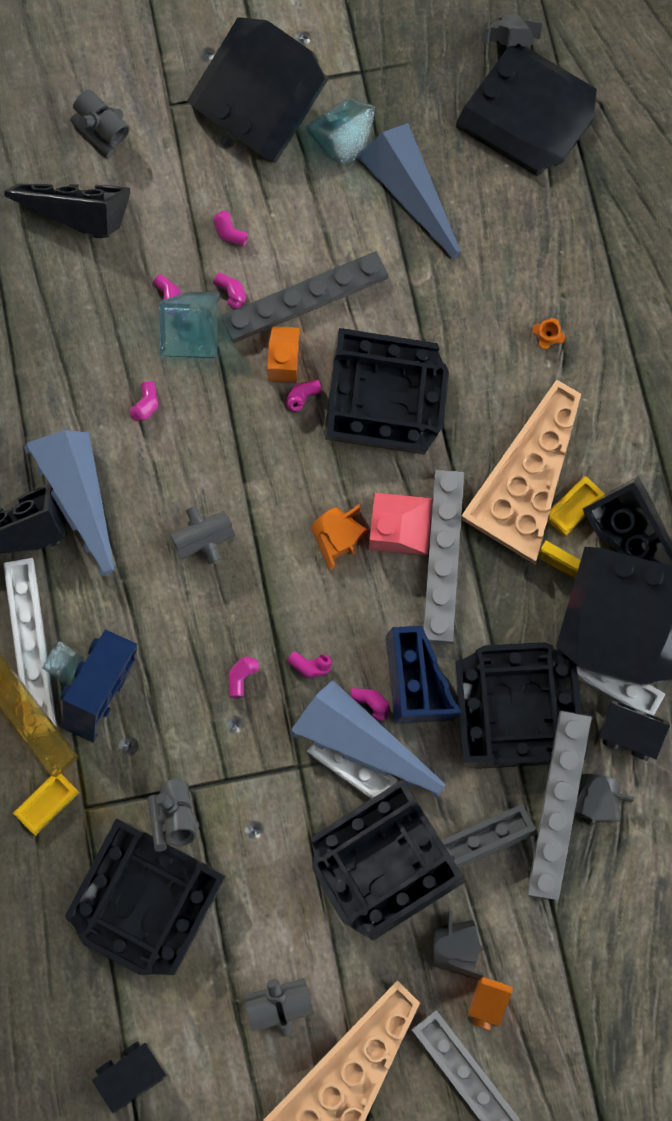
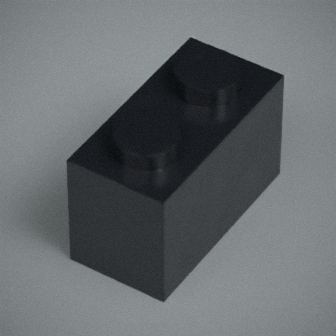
M612 699L599 730V737L603 739V744L619 750L620 746L632 750L631 755L639 759L648 761L649 757L657 760L670 724L667 720Z
M138 1041L122 1052L125 1056L115 1064L110 1060L95 1071L98 1076L92 1079V1082L112 1113H117L169 1076L149 1043L140 1045Z

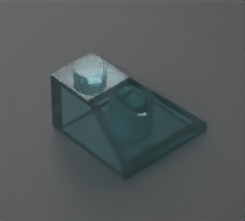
M349 97L307 125L306 129L331 160L347 164L354 161L358 157L357 154L365 150L375 108L371 104Z
M191 291L159 301L160 357H218L220 292Z

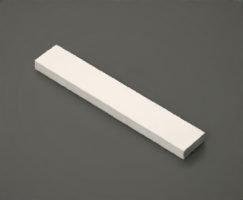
M29 558L5 562L3 565L26 735L30 737L58 732L34 560Z

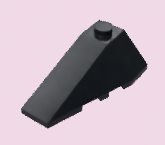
M17 183L5 190L4 194L5 197L81 233L93 234L94 238H107L121 226L130 196V188L95 185V189L79 190V184H69V186L54 189L52 184Z
M639 476L611 490L582 509L596 535L603 541H606L616 552L672 566V541Z
M50 483L21 495L17 498L19 503L4 511L2 507L0 508V553L39 550L46 546L53 547L65 539L66 522L62 511L51 495L53 488Z

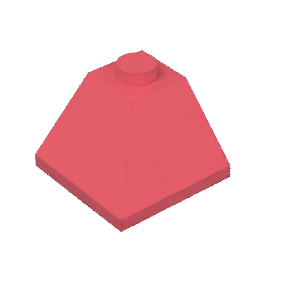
M375 493L369 550L427 556L433 498Z

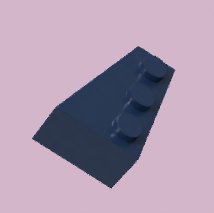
M392 627L386 635L395 724L454 720L461 714L458 704H455L449 691L450 686L439 669L438 660L423 627Z
M106 629L99 639L95 638L92 641L88 651L89 657L86 662L81 661L74 674L75 680L71 686L68 684L65 686L60 696V701L62 702V729L92 743L95 742L98 736V722L102 716L107 718L111 710L108 705L117 691L120 692L137 656V643Z

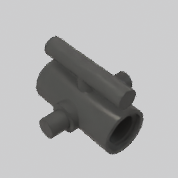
M86 90L77 97L73 104V109L77 113L71 117L70 121L107 157H111L115 153V149L112 146L119 145L130 131V127L122 120V110L108 107L91 90Z
M196 506L187 509L186 513L190 520L187 522L189 526L170 534L180 559L201 552L202 555L205 554L209 564L219 561V556L215 550L218 548L216 544L235 536L229 516L226 515L225 511H222L205 519L204 515L200 516Z
M180 779L168 780L160 786L159 795H150L147 798L154 849L158 852L166 850V838L168 843L173 846H185L192 843L196 838V830L199 827V822L195 819V815L191 810L188 784Z
M305 978L281 985L277 979H272L267 982V989L244 995L253 1032L275 1026L279 1029L281 1036L287 1037L293 1032L291 1027L293 1020L314 1014Z

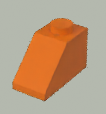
M272 326L267 364L268 381L297 383L301 328Z
M485 977L480 978L467 1017L473 1019L472 1025L489 1031L491 1026L498 1027L514 987Z

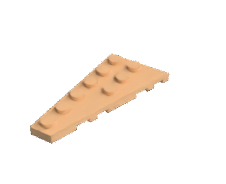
M558 380L552 385L461 515V520L536 565L581 399L579 392Z
M397 980L263 1121H365L420 1002Z

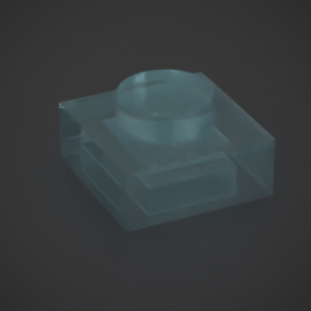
M59 641L55 643L42 669L67 684L71 682L77 666L83 661L84 657Z

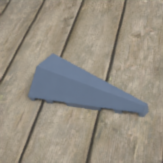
M407 123L382 132L357 154L358 160L370 169L377 181L380 180L390 191L391 196L418 225L421 224L429 232L433 241L438 242L444 248L451 260L460 257L461 251L409 124Z
M63 430L26 443L24 446L25 452L33 455L38 464L36 470L39 475H45L53 488L51 495L73 531H79L85 541L83 548L86 553H92L99 564V574L109 576L115 568L89 432Z
M333 680L313 698L289 733L295 738H298L300 735L314 741L315 746L324 749L326 746L343 753L344 759L384 776L390 773L405 780L406 785L410 787L416 784L432 791V796L436 798L446 786L445 783Z

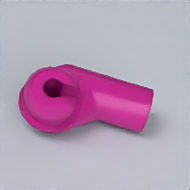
M220 211L214 216L213 225L219 238L245 246L248 233L234 229L229 212Z
M218 272L213 284L228 292L230 296L227 301L228 306L234 309L242 307L243 302L246 301L243 285L238 280Z
M159 274L153 281V285L164 293L165 301L161 304V308L166 313L173 314L176 308H180L181 290L164 275Z
M319 379L294 385L286 398L287 409L291 412H298L303 408L308 396L322 393Z
M153 381L141 383L143 398L130 409V417L134 421L148 419L158 408L156 388Z
M294 651L286 663L304 677L313 678L326 675L331 670L332 660L325 654H321L318 658L307 660Z
M249 656L242 657L229 671V698L237 699L244 697V679L249 674L257 673L259 669V663L255 658H250Z
M351 688V697L358 704H368L373 710L372 716L374 719H387L390 705L378 691Z

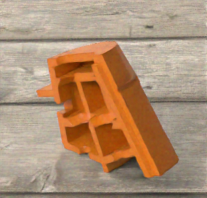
M359 504L347 513L338 507H334L320 516L311 526V531L315 540H317L329 571L335 568L333 559L347 553L353 555L355 546L368 532L366 528L352 518L360 512L361 506Z

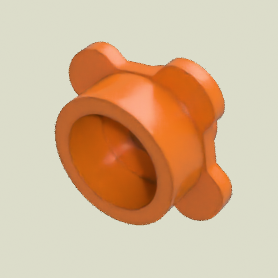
M555 318L544 320L541 324L537 323L533 326L532 332L537 335L539 347L542 349H548L550 345L555 343L562 344L565 341V334L561 332L559 321Z

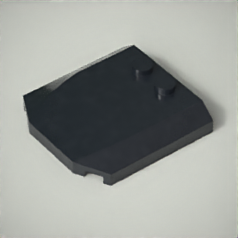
M238 17L187 102L254 151L276 163L329 79L323 73L315 53L268 20Z
M516 44V46H509L469 99L456 122V128L538 176L542 174L544 169L563 163L590 126L594 118L597 89L531 49Z
M339 328L334 347L325 423V440L425 455L443 428L449 371L446 363L443 364L439 354L440 348L438 343Z
M585 546L556 644L557 649L585 672L640 687L663 681H672V566L598 547Z
M545 642L484 645L475 650V653L455 661L458 706L461 711L459 723L463 766L484 769L550 765L559 712L564 711L582 715L577 666L565 654L554 649L553 645Z
M403 779L312 836V844L314 845L312 868L337 914L344 924L372 941L467 882Z
M116 818L65 917L74 926L85 946L139 975H176L226 875L166 843V850L161 852L155 851L153 835Z

